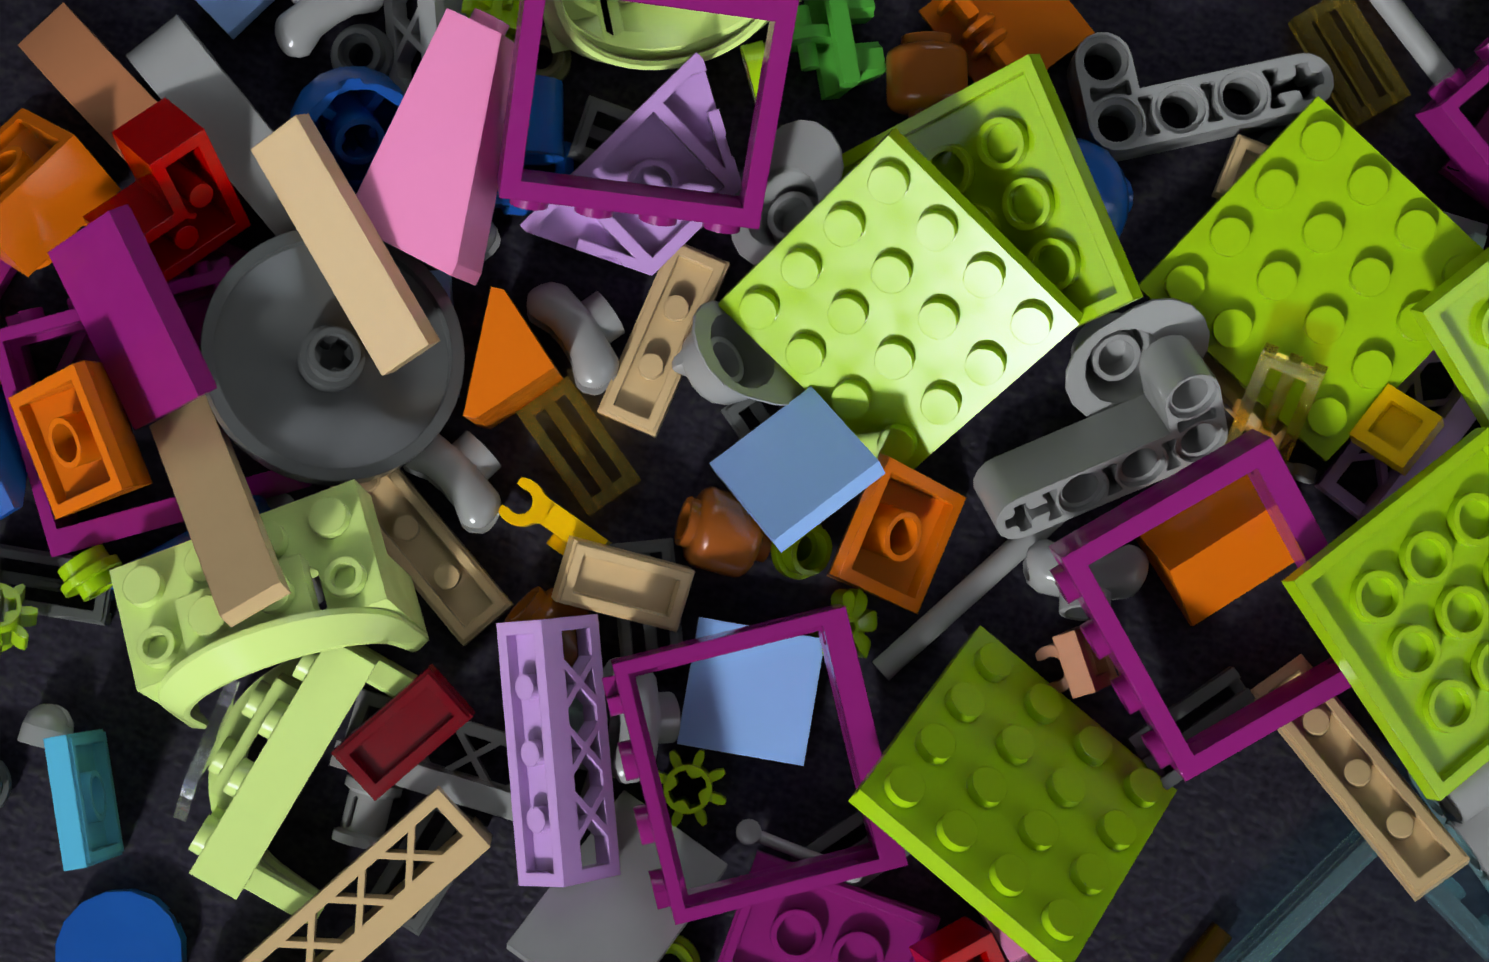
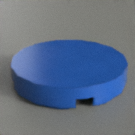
M111 889L82 902L67 917L55 944V962H187V937L181 923H177L175 916L169 911L170 908L159 897L138 889Z

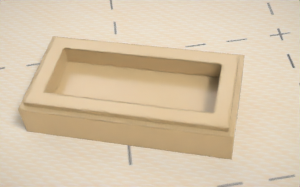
M569 535L551 598L559 603L677 632L695 570L689 566Z

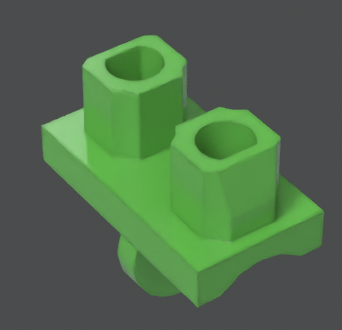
M804 0L805 5H798L790 52H798L801 71L816 70L821 100L839 99L855 86L874 81L885 73L886 64L883 47L880 46L879 42L855 43L851 26L853 24H865L874 17V0Z

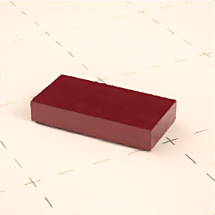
M431 664L339 743L331 754L372 799L376 801L474 716L475 711L438 669Z

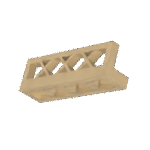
M438 785L240 962H262L278 947L306 949V962L363 961L491 847L493 835L476 816L470 820ZM437 807L458 832L437 851L415 850L416 825ZM408 833L407 849H390ZM377 859L406 860L405 879L387 895L366 894L367 868ZM414 861H424L414 870ZM358 877L357 893L341 892ZM326 904H356L355 923L338 938H316L317 912ZM365 905H374L367 913L364 914ZM308 921L307 937L291 936ZM315 949H323L324 951L315 958Z

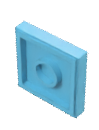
M103 729L44 738L63 870L69 871L86 868L122 855L124 846L106 732H103Z

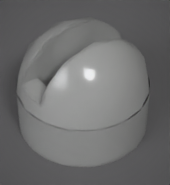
M40 704L28 711L22 722L17 741L45 749L44 738L73 734L74 721L70 713L63 707L54 704Z

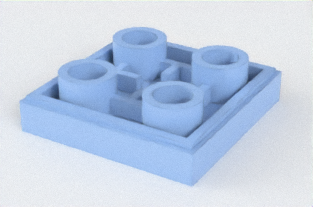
M812 386L709 463L717 476L781 553L885 474L879 460Z
M699 617L695 639L749 625ZM800 635L692 662L677 744L804 766L823 656L820 639Z

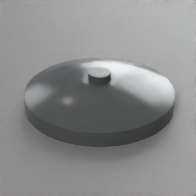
M297 229L263 242L238 260L222 279L210 300L202 325L199 349L217 384V389L206 394L208 403L219 424L241 450L267 469L282 476L315 485L337 486L353 479L358 483H364L384 477L411 462L428 447L448 421L457 403L464 375L465 352L463 335L454 306L436 277L417 258L384 242L441 341L397 371L384 376L380 374Z

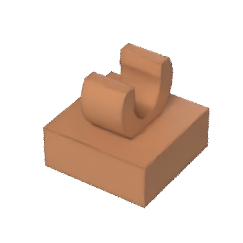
M1080 626L1052 637L1053 643L1040 648L1035 653L1037 661L1045 660L1049 657H1055L1060 660L1064 672L1063 678L1047 685L1052 686L1058 693L1070 689L1073 699L1095 693L1111 685L1110 680L1117 677L1109 655L1099 660L1084 637Z

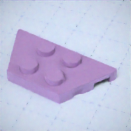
M695 52L570 175L735 195L741 189L742 182L735 159L731 156L725 137L726 130L720 111L716 108L705 72L707 69L704 59ZM549 204L545 210L533 211L519 225L525 232L652 276L702 227V222L677 219V224L674 226H656L641 221L637 214L613 212V216L610 218L597 219L580 215L571 206Z

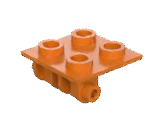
M932 0L919 10V14L933 31L951 34L952 43L965 49L968 56V76L974 83L1028 54L1040 53L1048 70L1077 48L1086 37L1095 33L1070 0Z

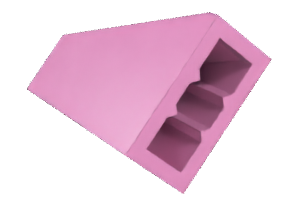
M447 8L356 196L382 241L450 276L476 286L482 274L498 191L497 173L514 42L505 36L510 26L496 17L474 8L470 18Z

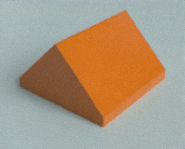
M495 287L490 289L463 416L476 426L486 429L494 428L565 381L514 302L504 289Z
M84 360L73 363L8 398L55 519L68 516L152 484L122 403L101 362Z
M879 454L877 459L883 467L885 474L862 491L826 576L918 614L966 497L890 456Z
M1247 474L1135 538L1190 626L1201 622L1294 563Z

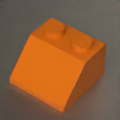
M21 108L0 127V259L29 277L35 270L42 269L52 263L48 251L71 237L82 226H87L83 218L84 215L116 195L121 189L74 134L24 108Z

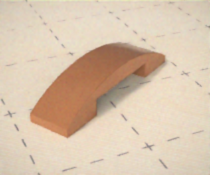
M63 2L27 35L18 46L71 105L125 160L111 132L157 103V100Z

